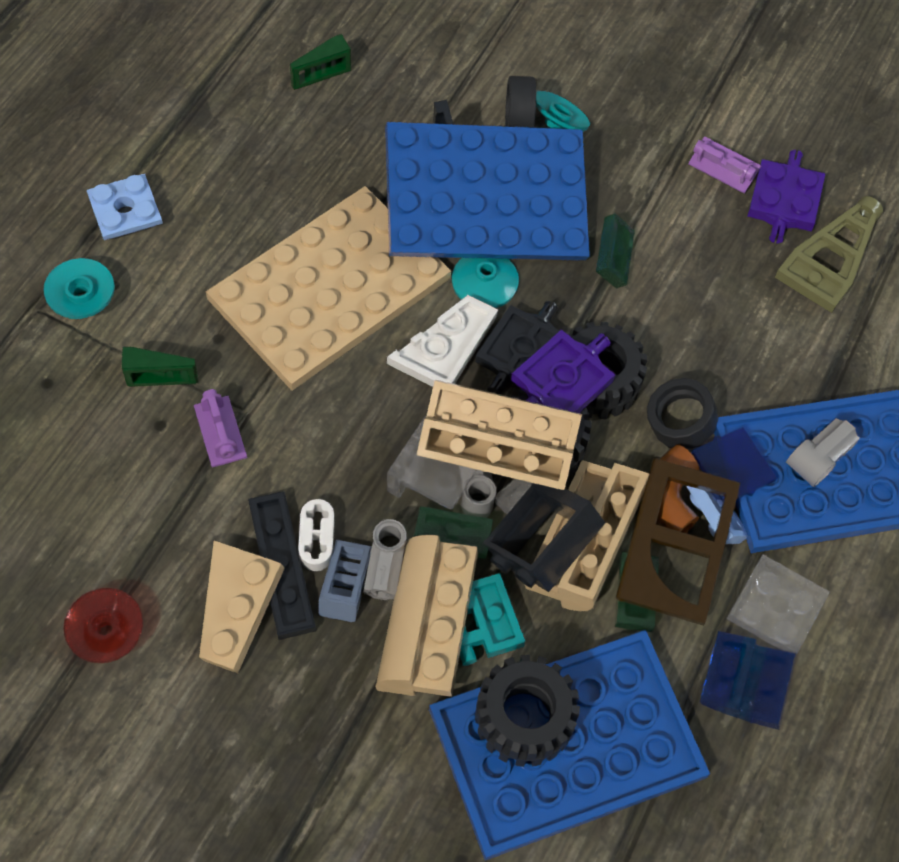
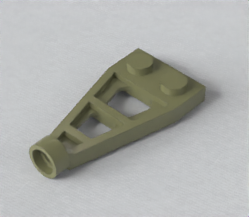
M870 196L862 197L855 206L796 247L778 269L775 278L832 313L853 284L873 226L883 213L881 203ZM843 227H846L859 235V238L854 247H851L834 236ZM828 248L843 257L844 262L840 272L835 273L812 259V257L822 249Z

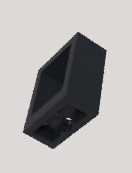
M533 483L483 544L493 554L490 558L491 562L501 571L507 574L512 570L515 572L514 575L526 586L532 588L534 585H537L549 592L606 522L589 500L567 489L561 490ZM552 511L568 519L567 523L532 565L516 556Z

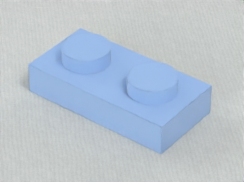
M687 486L691 493V502L705 515L709 522V531L714 537L724 496ZM735 511L733 512L725 544H740L748 536Z

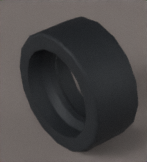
M509 76L506 92L505 127L534 128L536 80L533 76Z
M673 379L660 385L651 395L647 405V419L654 434L660 442L670 448H673L675 445H681L686 449H690L706 442L714 433L718 422L717 407L713 396L706 386L693 379ZM686 398L698 400L701 403L703 414L694 425L679 430L667 428L664 425L662 414L671 403Z

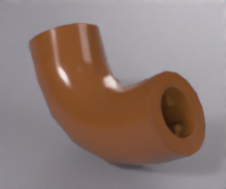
M675 445L660 458V460L699 471V465L694 456L681 445ZM667 480L656 525L687 534L697 523L699 517L686 505L681 497V490L684 485Z

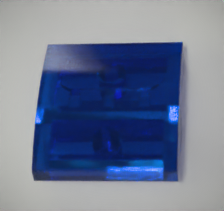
M718 631L700 703L721 713L780 730L796 661L795 653L758 646L754 638Z

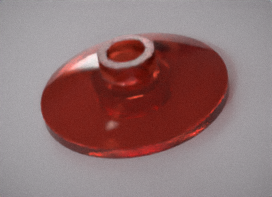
M100 588L85 593L71 605L64 620V636L68 646L78 657L92 663H109L124 657L136 646L143 630V616L137 602L127 593L113 588ZM110 625L113 627L111 633L107 635L99 634L103 626Z

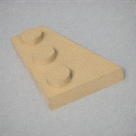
M214 541L199 654L203 661L235 673L239 672L285 569L281 563Z

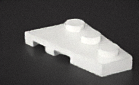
M467 295L437 318V323L425 332H419L412 337L411 342L399 352L395 350L387 357V364L432 387L435 380L455 384L496 320L498 309Z

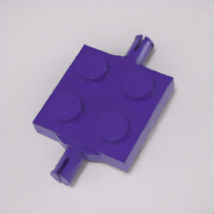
M796 150L789 152L787 164L762 159L747 217L764 220L773 225L769 240L774 243L778 233L776 244L783 242L786 228H798L812 232L816 220L825 173L801 168L800 163L803 153L799 150L795 160Z
M561 330L512 373L511 380L527 393L529 398L525 401L580 413L614 381L615 374L603 365L598 357L606 347L610 346V340L607 336L604 338L605 335L600 333L592 342L585 345L575 341Z

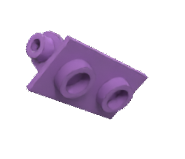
M705 136L702 141L698 140L693 150L695 153L688 165L744 194L761 165Z
M214 389L205 391L202 394L201 403L195 404L194 409L212 468L247 458L229 396L222 397Z

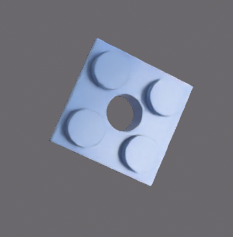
M145 174L132 175L127 179L106 185L100 184L86 190L104 240L163 223ZM129 206L133 208L126 213L118 212L122 207Z

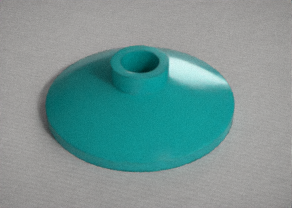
M547 91L536 92V107L546 117L545 123L547 126L553 129H578L583 132L590 126L589 119L577 106L556 94Z
M86 258L72 259L61 263L49 273L44 283V297L48 306L58 315L71 319L87 318L101 312L110 303L115 290L114 280L110 271L100 262ZM79 293H86L84 295L77 296Z
M461 258L452 272V286L456 295L461 300L469 295L494 308H498L508 303L518 289V272L509 259ZM486 272L490 273V275H483L482 273Z

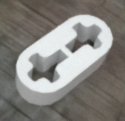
M321 499L307 502L302 507L300 514L299 557L303 567L311 571H321L327 568L333 553L334 511L328 502ZM315 512H322L323 518L321 519L320 530H314L312 518ZM313 540H320V550L322 553L319 554L318 559H312L311 553H309L313 549Z

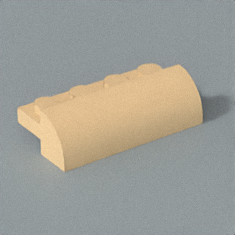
M435 380L416 455L564 490L582 414Z
M582 460L568 490L589 500L606 523L549 592L537 585H534L532 588L525 585L526 589L560 600L562 607L569 610H591L643 497L650 474L614 463L613 468L610 469ZM556 514L535 560L567 523L568 519Z
M420 535L406 541L397 591L393 601L376 683L377 691L415 696L416 692L452 697L478 557L477 547L440 542L437 535Z

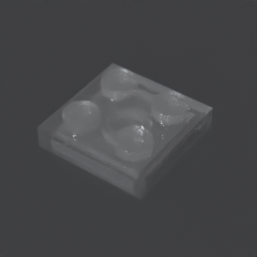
M763 554L727 619L790 656L795 657L830 591Z

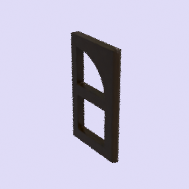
M653 459L616 599L620 602H626L704 626L741 483L664 460ZM667 480L724 496L713 541L656 525ZM651 542L708 558L697 605L675 595L661 581L651 560Z

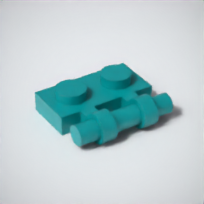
M500 573L473 581L467 614L472 613L477 630L467 632L466 627L464 628L459 655L463 666L477 662L473 648L482 644L488 658L525 646V639Z

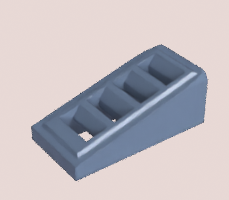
M336 540L319 597L318 613L320 616L348 622L356 621L372 546ZM345 557L360 560L361 562L360 564L342 561L340 560V558ZM337 571L356 574L357 576L337 573ZM336 585V586L351 588V589H353V591H351V590H346V589H341V588H336V587H333V586Z

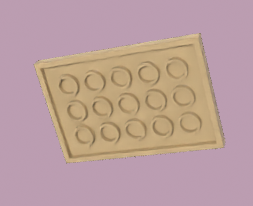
M364 186L207 290L206 296L209 302L293 391L451 279V270L438 257L389 256L388 208Z

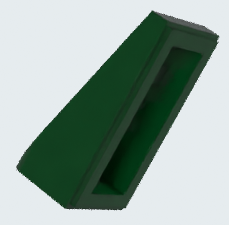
M339 34L330 38L290 63L291 86L294 90L351 71V49L343 35Z
M122 347V371L126 384L129 387L198 383L195 359L136 347Z

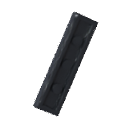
M282 491L248 499L260 556L279 562L285 568L270 600L278 640L316 632L285 492Z

